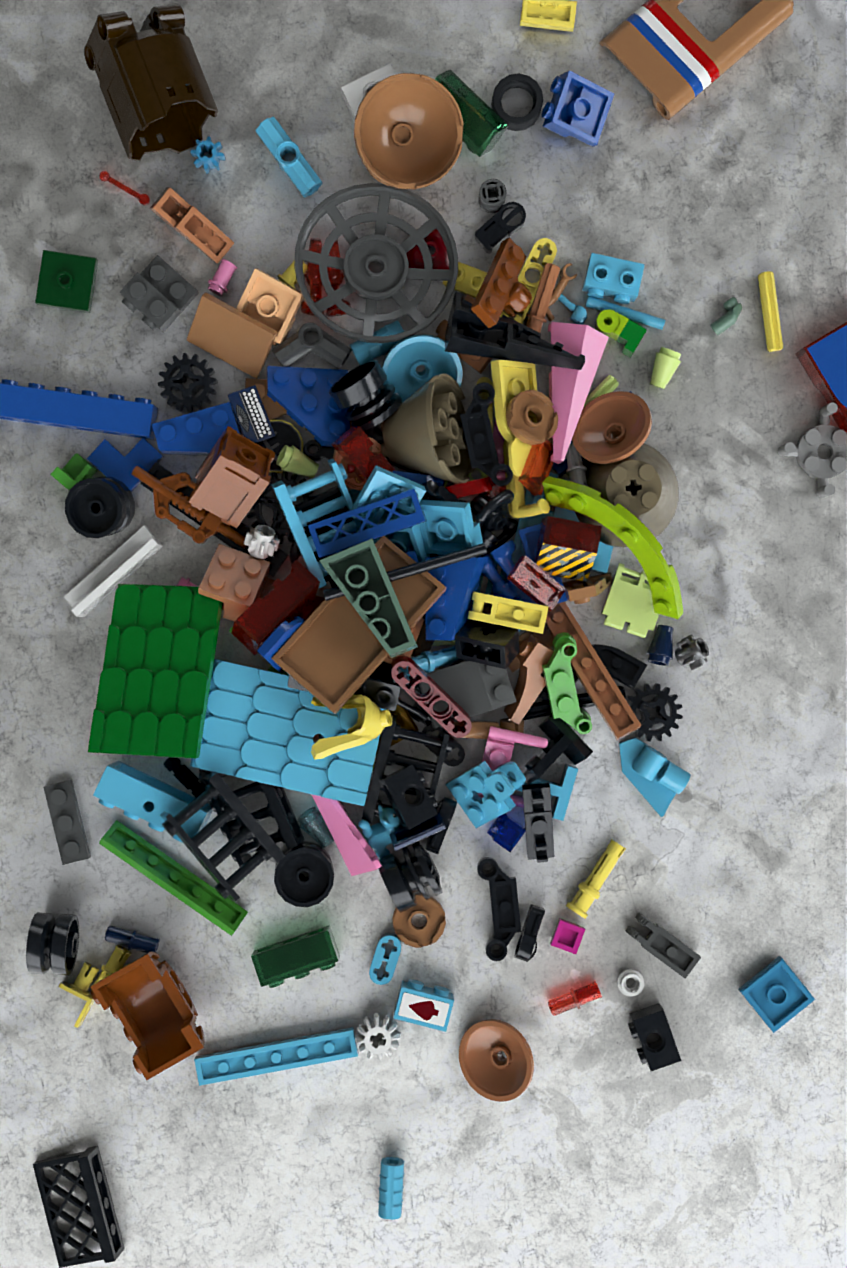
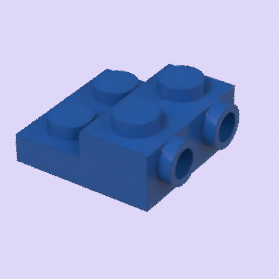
M570 70L560 76H556L550 87V91L554 93L552 100L547 102L542 110L541 116L545 118L543 127L563 137L572 136L592 147L598 145L614 93Z

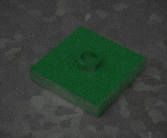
M43 250L35 303L41 306L90 313L98 259Z

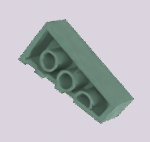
M373 539L320 560V563L391 658L418 647Z

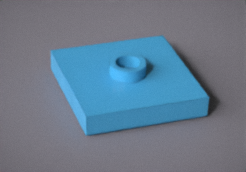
M778 956L738 989L773 1033L816 1000L781 956Z

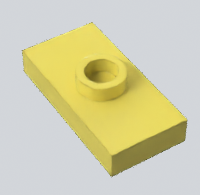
M523 0L520 26L573 32L577 1Z

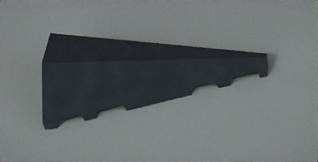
M456 291L445 331V352L581 370L585 364L584 355L574 356L563 350V344L556 342L553 345L541 339V333L505 315L499 318L496 325L488 328L471 310L473 304L463 299L464 294Z

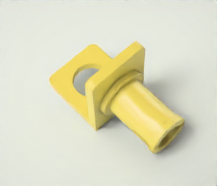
M87 962L83 963L74 983L69 984L63 981L58 986L87 1001L74 1025L76 1028L82 1025L94 1003L88 989L100 970L94 966L88 973L92 964Z

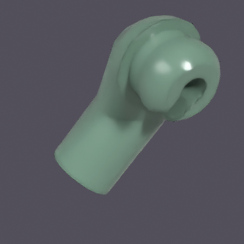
M735 297L730 298L724 303L723 306L727 313L710 325L717 336L735 324L742 311V304L738 303Z

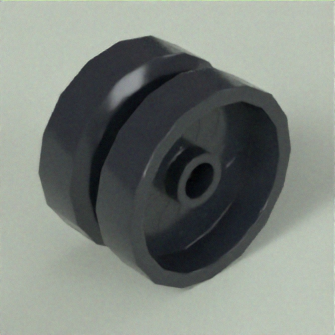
M114 477L88 478L77 482L69 490L65 499V514L69 524L77 533L87 538H102L122 532L131 523L135 514V501L129 488Z
M302 841L299 845L290 849L286 847L282 851L285 857L275 864L274 883L278 894L285 902L295 907H310L319 904L329 895L333 887L334 868L330 855L322 846L314 842ZM306 871L309 873V876L305 877L300 873Z
M37 912L34 915L28 931L26 945L28 972L45 974L51 967L55 975L69 976L72 973L79 946V921L76 915L61 914L56 920L51 913Z

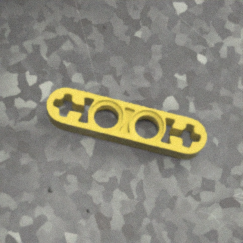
M542 238L534 244L518 276V281L523 283L532 295L530 304L522 312H516L523 314L522 317L516 314L514 318L515 321L523 324L526 314H528L533 304L544 269L539 263H535L540 256L538 248L543 249L544 246L549 247L548 252L552 254L551 256L546 255L541 265L545 266L546 263L552 264L555 259L557 247L551 239ZM529 269H535L539 272L540 279L536 283H530L526 280L525 273ZM502 311L500 317H502L503 315L510 317L506 315L504 311Z

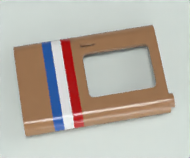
M648 0L603 38L599 44L602 47L606 46L653 95V104L658 113L666 120H670L793 14V0H761L714 41H708L678 10V5L684 0Z

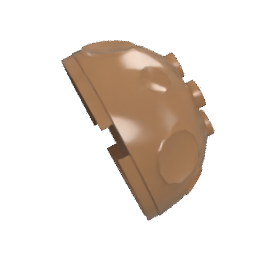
M400 73L389 76L375 84L361 101L354 125L356 150L368 172L380 183L398 189H419L439 181L454 166L463 145L464 124L456 100L442 84L422 74Z

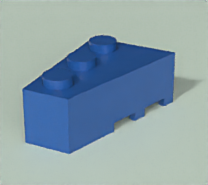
M230 402L152 424L159 451L169 455L208 456L227 426L242 435Z
M477 556L427 571L446 586V591L426 612V640H455L456 633L468 621L469 610L471 611L473 607L472 593L476 592L481 582L479 579L488 557ZM425 557V560H428V559H431V558H434V557Z

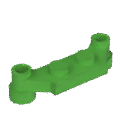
M562 632L554 637L553 647L555 650L548 663L542 665L551 713L554 719L561 718L580 734H587L592 730L591 717L584 708L579 707L571 667V660L577 654L576 641L569 633Z

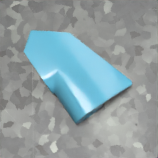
M636 737L619 742L622 772L660 817H663L674 796L680 794L686 787L691 774L668 761L666 756Z

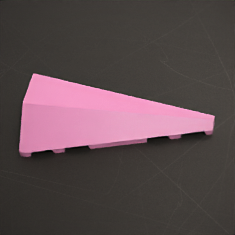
M551 322L548 325V332H551V344L554 345L556 342L564 345L563 350L574 356H579L580 354L585 356V364L581 370L551 366V372L549 373V399L553 403L554 413L557 412L558 426L551 437L553 438V454L550 456V461L560 464L564 462L609 337L588 325Z
M312 795L351 876L380 868L382 865L379 857L349 818L341 801Z

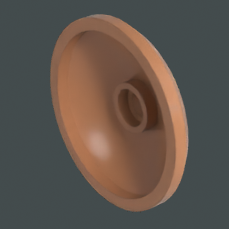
M617 391L601 395L583 408L572 437L573 445L577 452L590 462L608 464L621 461L635 453L648 438L652 427L650 409L641 397L630 392Z
M487 1019L471 1026L462 1037L459 1046L460 1067L465 1079L478 1094L493 1101L504 1102L517 1098L528 1088L534 1072L533 1055L528 1042L515 1027L501 1020ZM502 1051L506 1054L507 1058L502 1055Z

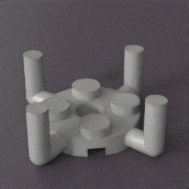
M833 402L820 409L819 425L805 432L799 439L797 446L792 442H788L778 449V453L781 456L796 457L799 466L809 476L817 479V495L822 498L835 492V487L832 484H828V479L839 475L847 468V433L830 425V415L838 409L837 404ZM820 445H826L829 448L830 456L828 459H821L818 456L817 449Z

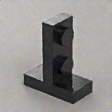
M551 715L538 726L550 740H548L547 747L542 749L544 752L539 757L535 755L526 763L525 767L527 770L523 773L526 777L525 782L530 784L539 779L562 753L576 765L587 759L593 751L561 718L554 719Z

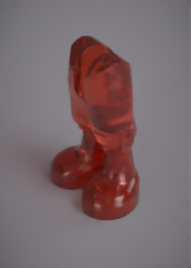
M310 238L309 251L321 254V239ZM338 239L333 244L329 256L341 258ZM307 262V271L304 276L306 277L307 284L310 286L309 294L313 301L317 302L322 299L323 286L320 279L319 265ZM327 267L329 281L335 291L341 286L344 275L340 269ZM344 299L342 300L344 303H346L347 305H349V306L351 307V304H350L349 301L344 300ZM303 300L301 302V312L306 315L315 316ZM336 305L326 309L327 316L346 315Z

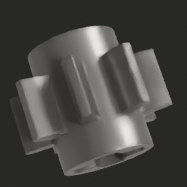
M691 634L676 644L679 648L675 650V657L681 666L686 667L689 665L691 670H695L707 662L705 657L709 655V648L703 639H694Z

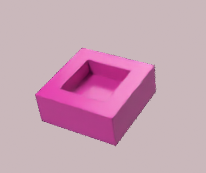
M559 918L550 944L559 949L577 954L586 929Z

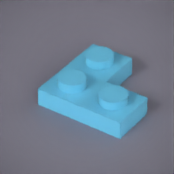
M375 465L351 510L411 489H415L420 502L426 489L423 485ZM411 496L401 499L397 508L414 513L415 507ZM381 507L373 509L369 521L377 524L385 509ZM368 511L358 515L365 518Z

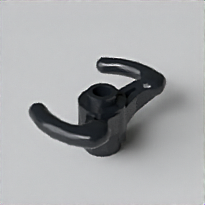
M509 489L498 493L493 498L490 495L479 494L470 503L471 511L475 513L476 520L479 523H484L483 526L489 532L504 530L497 537L499 540L495 543L496 547L488 553L505 544L517 530L518 522L509 518L506 511L507 505L514 499V494Z

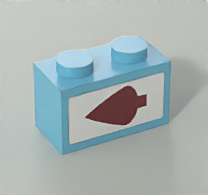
M409 979L408 982L402 981L394 1010V1019L446 1032L454 1003V994L442 986H434L433 989L425 987L424 983L418 980Z

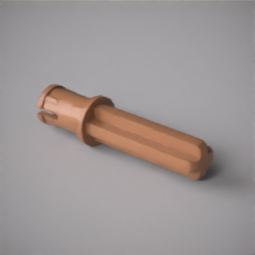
M546 263L530 313L526 314V317H528L526 326L539 333L543 322L546 323L547 321L545 315L560 272V267L551 263Z

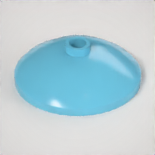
M414 335L399 341L388 352L382 365L387 375V380L383 385L392 384L395 387L394 393H398L401 396L402 403L435 375L448 374L460 387L463 378L462 365L458 354L445 352V341L432 335ZM423 365L425 369L422 372H418L416 367Z

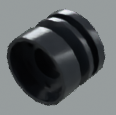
M377 360L368 361L352 369L334 383L329 391V394L339 408L349 407L345 413V418L351 421V427L355 432H363L380 424L390 417L402 404L401 396L398 393H394L395 387L392 384L383 385L387 380V375Z
M419 841L412 844L416 854L414 857L407 847L403 848L405 859L403 862H400L393 853L379 859L382 865L378 868L381 877L400 913L417 905L414 892L419 891L426 900H429L430 894L427 889L429 885L436 896L443 893L438 870L430 854L427 853Z

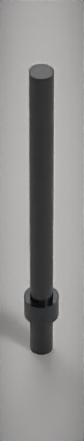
M482 543L387 571L390 582L487 554L485 544ZM338 586L323 590L326 601L345 596Z

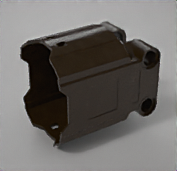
M178 3L153 7L150 14L144 20L140 32H136L132 18H129L125 11L100 14L97 16L95 25L84 47L86 64L91 71L95 70L102 94L127 157L130 160L141 161L144 154L170 150L177 154L197 146V139L202 141V127L209 115L217 117L218 109L190 38L185 34V16L182 7ZM158 135H162L163 143H159ZM144 138L147 146H142L140 139Z

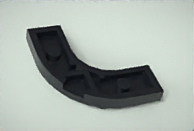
M593 644L594 650L611 677L634 690L647 664L618 648ZM572 669L574 682L576 683L579 678ZM545 686L538 697L549 702Z

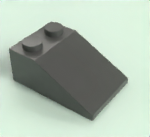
M466 660L427 673L467 712L469 717L517 702L506 669ZM425 682L419 683L422 694L426 693L430 688L429 684ZM443 700L437 701L433 705V709L438 712H442L448 707V703ZM452 713L450 717L453 719V722H457ZM429 714L433 728L441 727Z

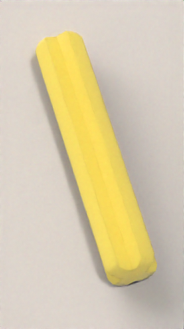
M767 271L758 275L767 350L769 352H776L783 349L774 273Z

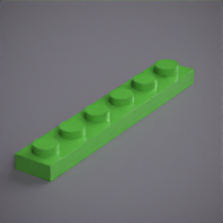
M117 820L99 842L100 845L231 936L248 913V911L228 897L224 899L215 888Z

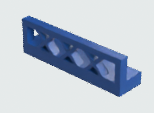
M411 489L308 525L320 558L351 548L367 540H374L424 523L427 519L415 489ZM411 496L416 512L406 516L396 512L395 509L399 501ZM395 502L392 509L384 506ZM378 507L390 512L385 523L380 525L369 521L373 509ZM368 511L365 518L358 515ZM393 514H395V515H397V516L400 517V518L391 520ZM352 516L363 521L359 531L354 534L342 529L347 518ZM341 521L339 527L332 524ZM367 523L374 526L364 530ZM329 526L337 530L331 542L321 545L316 529ZM340 532L347 535L345 537L337 539Z

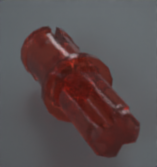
M596 981L574 991L571 988V992L549 1000L548 1006L551 1014L556 1016L576 1007L579 1010L581 1005L602 998Z

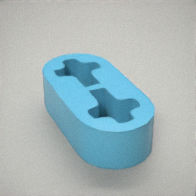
M385 933L380 937L370 965V979L378 985H384L391 981L400 956L402 943L394 933ZM390 939L394 941V946L397 948L391 949L388 957L384 955L386 947L382 943H388ZM382 961L387 962L385 971L389 972V974H384L382 978L377 977V971L374 969H379Z

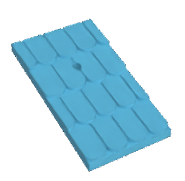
M214 659L199 758L191 759L190 766L360 806L365 805L380 735L363 745L339 751L323 759L314 760L311 754L312 745L316 743L313 741V737L316 734H319V739L348 734V729L357 723V708H341L334 714L327 707L314 706L311 703L314 696L310 692L289 688V675Z

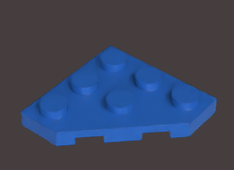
M267 366V396L285 408L287 414L302 428L305 427L315 436L314 439L321 446L338 447L345 439L350 437V421L345 418V413L349 407L339 408L329 394L330 388L342 376L347 374L348 370Z

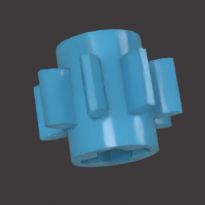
M210 136L207 137L206 141L202 142L197 139L196 150L190 151L191 155L197 158L194 161L195 167L203 166L206 174L209 173L210 169L214 168L219 171L220 160H226L225 155L219 152L223 148L221 143L217 142L214 145ZM208 152L210 155L212 154L213 156L208 158L207 156H204V154Z

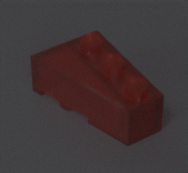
M298 560L291 565V572L283 581L278 578L272 584L275 587L262 599L259 597L234 621L231 633L254 656L258 653L257 649L282 622L287 621L290 623L294 620L295 616H302L304 618L314 608L313 602L320 581Z

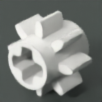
M257 525L255 528L252 527L250 532L246 533L244 545L249 546L248 551L251 556L258 559H266L268 556H273L274 551H277L280 539L274 538L276 533L273 528L266 525Z

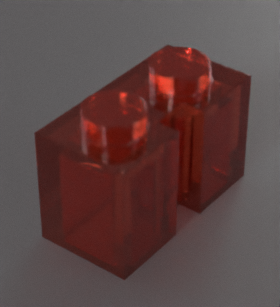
M360 426L351 427L332 444L364 484L375 465L390 472L395 470L381 452L370 451L369 448L374 443Z

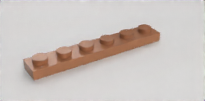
M565 601L549 606L545 625L553 638L559 633L566 632L575 639L577 654L571 660V667L616 740L618 741L640 728L641 723Z

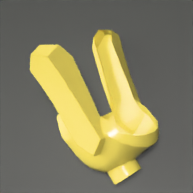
M361 694L352 695L342 708H357V723L348 729V734L319 739L312 745L311 754L314 760L323 759L339 751L363 745L377 738L385 727L392 726L390 711L388 709L381 710L366 696ZM313 697L311 703L314 706L326 707L318 699Z

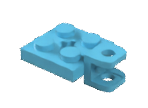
M483 761L451 779L445 785L475 828H478L507 813L516 806L510 796L525 783L526 777L515 762H507L492 771L486 761ZM509 771L515 774L516 779L510 777ZM477 793H482L484 797L480 798Z

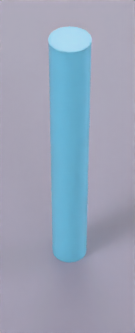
M588 296L585 305L599 311L611 309L631 321L660 330L663 329L665 319Z

